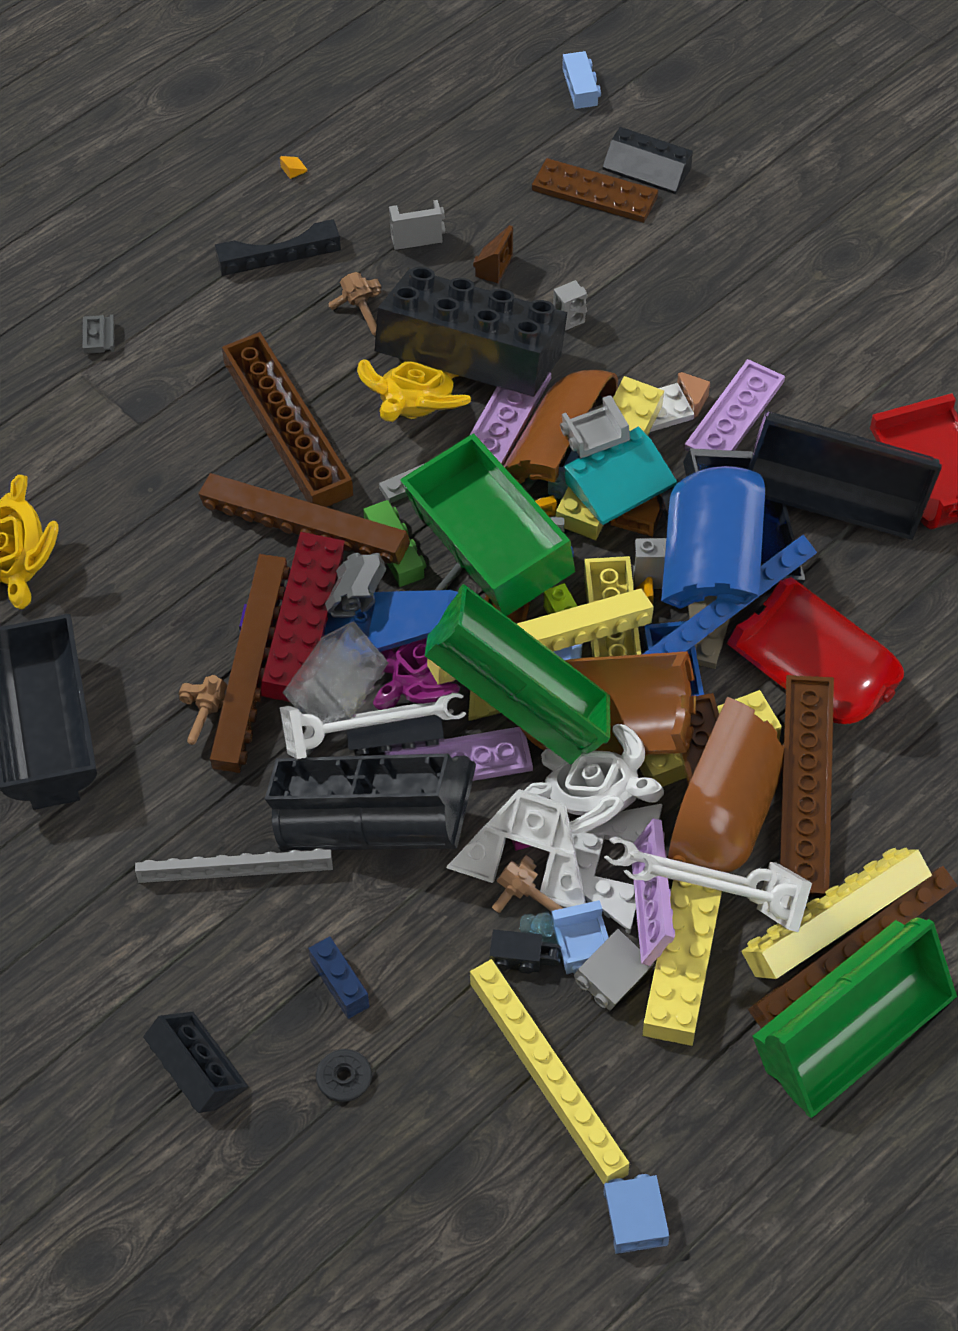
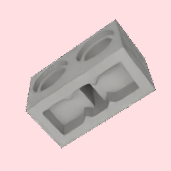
M576 280L554 289L553 305L555 309L568 312L565 330L585 322L587 292Z

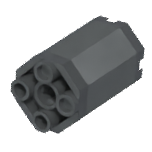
M379 553L371 555L351 554L347 557L348 560L336 570L338 581L325 603L327 611L334 618L352 617L356 615L355 611L359 609L363 613L368 611L376 602L374 592L386 571L384 561Z

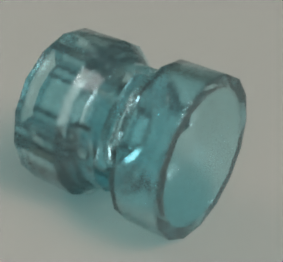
M539 913L537 916L533 914L523 915L520 920V930L524 933L543 934L542 938H547L553 934V919L549 913Z

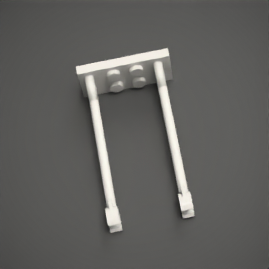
M452 693L440 697L436 703H418L320 720L318 717L306 712H299V709L291 706L280 707L287 754L296 759L306 758V750L317 747L323 741L325 733L430 715H437L444 720L460 719L466 713L461 712L458 715H451L454 711L452 709L447 710V703L453 697L462 699L463 695ZM302 726H305V727H306V730H305L304 733H303V731H302Z
M619 837L609 839L613 844L623 843L625 853L618 860H612L610 857L605 856L604 858L613 865L629 866L635 862L645 863L644 870L639 874H631L628 870L624 871L627 876L634 880L649 881L654 877L661 876L748 897L750 901L758 904L757 909L788 930L799 932L812 883L780 864L770 862L768 869L758 868L750 872L747 877H742L643 853L636 848L635 844ZM763 880L762 890L756 889L757 883Z

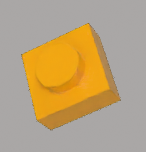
M554 495L542 497L535 501L549 517L556 515L557 501Z

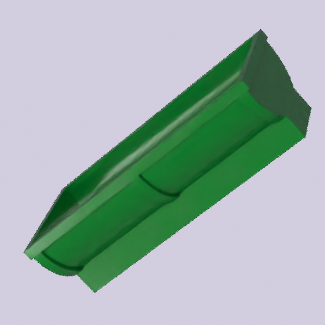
M462 584L458 594L445 610L439 623L428 634L425 657L570 765L582 753L589 754L603 743L606 744L610 740V695L486 600Z
M913 918L904 925L895 920L753 1035L766 1073L780 1082L787 1094L805 1111L808 1117H814L957 997L934 922L929 919Z

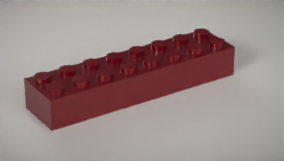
M300 532L262 679L261 696L307 705L329 616L325 603L338 579L336 570L341 566L344 540Z

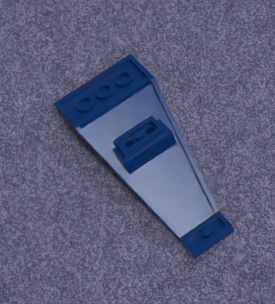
M452 590L374 592L376 602L368 611L362 613L361 609L355 611L356 615L345 618H334L329 613L315 672L427 638L428 634L439 623L445 610L458 592Z

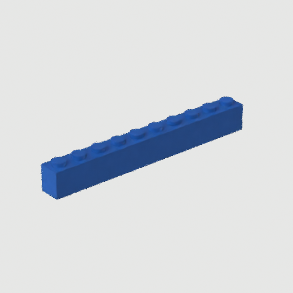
M804 535L760 567L759 595L756 598L817 553ZM716 599L643 654L686 652L748 604L744 605L729 600Z

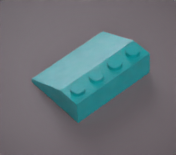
M639 426L629 431V441L589 456L578 458L564 466L566 485L602 525L677 484L675 477L654 443Z

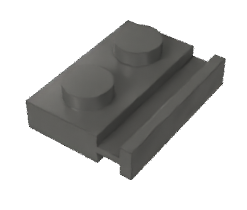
M113 314L110 317H104V315L83 317L84 354L105 352V350L114 352Z

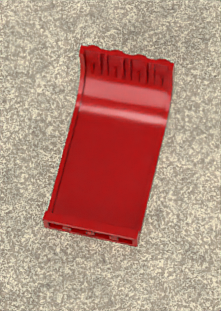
M953 393L873 414L870 425L876 441L939 459L940 464H942V469L921 518L922 524L929 529L958 523V414L954 409L956 399Z

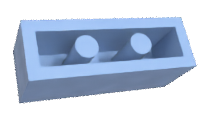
M586 51L563 54V72L574 108L598 106V97H601L600 86L596 85V73L592 72V61L588 59Z

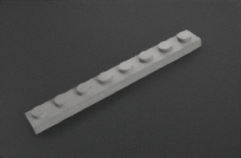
M322 848L314 849L313 851L292 850L286 853L266 852L265 854L257 855L245 853L240 856L219 855L212 858L193 857L192 859L183 860L171 858L167 861L145 860L135 863L138 883L333 870L331 850H324Z

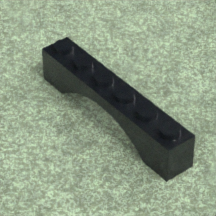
M334 219L314 223L299 236L281 243L253 245L233 240L215 244L216 257L222 276L341 250L340 235Z

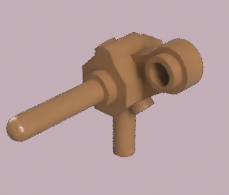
M358 272L348 274L340 281L343 288L342 295L329 302V307L334 310L347 301L351 305L359 306L371 333L376 336V322L367 305V299L378 296L381 293L382 287L378 279L366 280Z
M215 675L206 677L201 685L184 683L178 693L180 701L186 704L196 701L195 704L200 710L187 739L190 745H194L197 742L208 714L218 712V709L223 706L228 685Z
M527 855L524 856L518 865L511 860L496 880L506 888L492 906L498 913L502 911L513 895H516L518 898H521L523 895L531 896L551 912L563 908L535 888L536 885L532 882L538 875L533 871L536 865L533 863L534 860Z

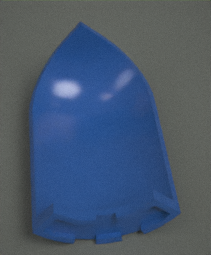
M712 467L692 473L676 484L671 493L669 503L662 602L681 609L694 602L704 601L706 596H717V600H729L746 605L759 595L765 484L759 473L739 467Z

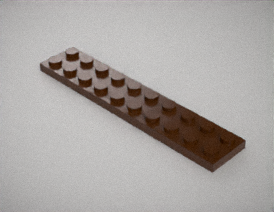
M787 675L780 865L812 883L809 896L824 897L826 896L825 892L829 889L834 677Z

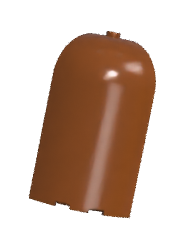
M582 370L561 378L547 391L504 464V467L519 484L523 483L527 477L531 480L541 479L556 482L559 476V464L570 446L568 436H564L560 428L562 414L567 413L568 417L572 419L588 413L598 396L607 397L611 395L613 398L618 389L617 375L603 370Z
M688 651L565 660L610 695V740L594 751H610L622 755L624 749L612 732L614 725L622 724L632 729L642 740L645 755L687 753L694 728L690 727L691 714H696V695L691 696L690 681L694 680ZM520 727L532 743L544 751L547 749L545 745Z
M729 697L726 698L681 804L670 843L668 859L729 873L741 867L752 853L783 775L785 747L779 742L777 738L778 733L768 720L763 721L754 714V709L742 702Z

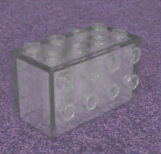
M353 621L321 638L283 694L295 708L299 709L301 714H312L318 717L323 724L354 719L356 717L355 712L366 702L365 697L374 690L375 682L384 675L385 672L383 670L389 662Z

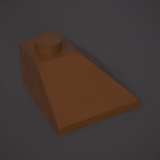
M509 225L482 249L479 256L475 257L473 262L475 277L499 283L513 256V226Z

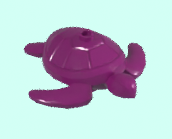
M427 638L402 645L398 650L395 647L376 653V663L379 669L393 674V680L384 685L376 694L373 702L376 709L394 708L402 694L411 702L424 704L437 702L442 696L459 692L460 686L458 684L446 682L438 685L427 666L428 658L425 657Z

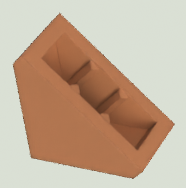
M683 372L678 373L677 383L694 412V418H696L709 396L710 382Z

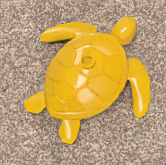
M361 360L358 363L357 372L361 381L369 389L380 394L383 401L380 407V417L384 421L394 422L399 415L414 419L428 415L435 410L458 408L471 402V397L468 395H451L453 391L452 378L459 375L415 362H404L388 371L382 377L374 371L368 360Z
M17 475L11 481L10 493L5 494L0 499V582L8 584L9 600L18 609H24L30 604L31 592L26 582L48 560L58 535V523L56 521H51L43 532L36 511L25 500L27 489V476Z

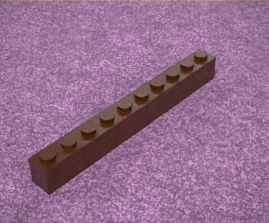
M212 473L209 474L198 493L204 507L209 510L216 509L229 516L236 515L249 522L255 521L269 528H279L289 534L295 533L300 535V532L344 540L345 551L352 550L361 555L379 553L381 559L388 564L395 563L399 565L410 545V540L405 530Z
M259 554L211 752L210 762L212 769L240 773L242 765H246L248 752L245 750L247 744H251L253 731L250 730L251 724L255 723L258 711L255 707L256 703L260 702L262 698L261 681L271 648L270 643L273 640L276 629L274 627L275 621L278 620L281 609L279 606L280 600H283L286 590L284 583L285 580H288L291 570L290 567H287L285 557Z
M941 866L931 871L932 876L879 910L748 1008V1011L762 1029L895 920L905 925L956 888L958 885L945 867Z

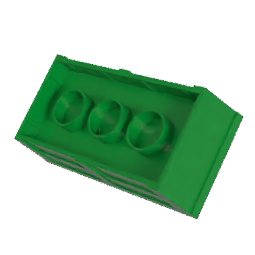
M474 433L400 479L416 515L421 520H424L452 553L460 567L469 573L496 605L497 610L505 616H508L575 572L569 538Z

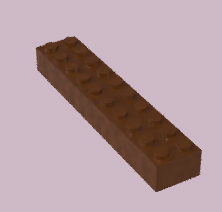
M261 332L223 346L222 353L225 366L307 502L328 507L354 496L351 477Z

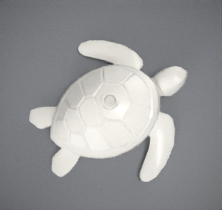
M616 724L612 728L613 734L624 749L622 755L610 751H593L589 754H581L570 765L547 748L541 754L542 763L553 772L546 777L545 783H532L524 791L566 804L567 812L580 815L581 817L570 822L571 833L592 830L606 823L627 808L636 798L646 802H657L664 794L663 787L655 779L638 778L637 770L645 759V748L638 735L626 725Z

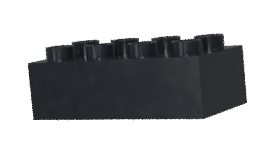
M426 267L409 268L378 307L374 351L534 397L562 356L568 312L555 309V306L546 300L529 302L514 298V294L506 289L489 291L475 287L474 283L466 278L449 280L435 276L434 271Z

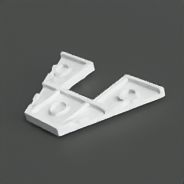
M520 789L447 865L448 869L493 883L505 840L509 838L551 852L540 889L543 894L564 907L586 903L566 804Z
M662 804L621 811L606 823L592 830L572 833L585 900L588 903L600 900L604 915L608 918L611 917L626 929L627 933L631 932L636 913L634 885L595 876L604 839L609 840L613 837H619L634 843L653 818L660 819Z

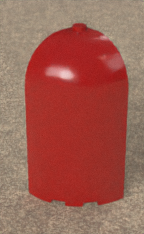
M792 577L781 580L771 596L764 603V606H766L764 611L759 615L754 613L749 619L738 624L727 643L785 689L787 675L834 677L833 723L838 724L855 723L871 715L881 705L889 702L894 697L895 690L904 677L901 663L887 648Z

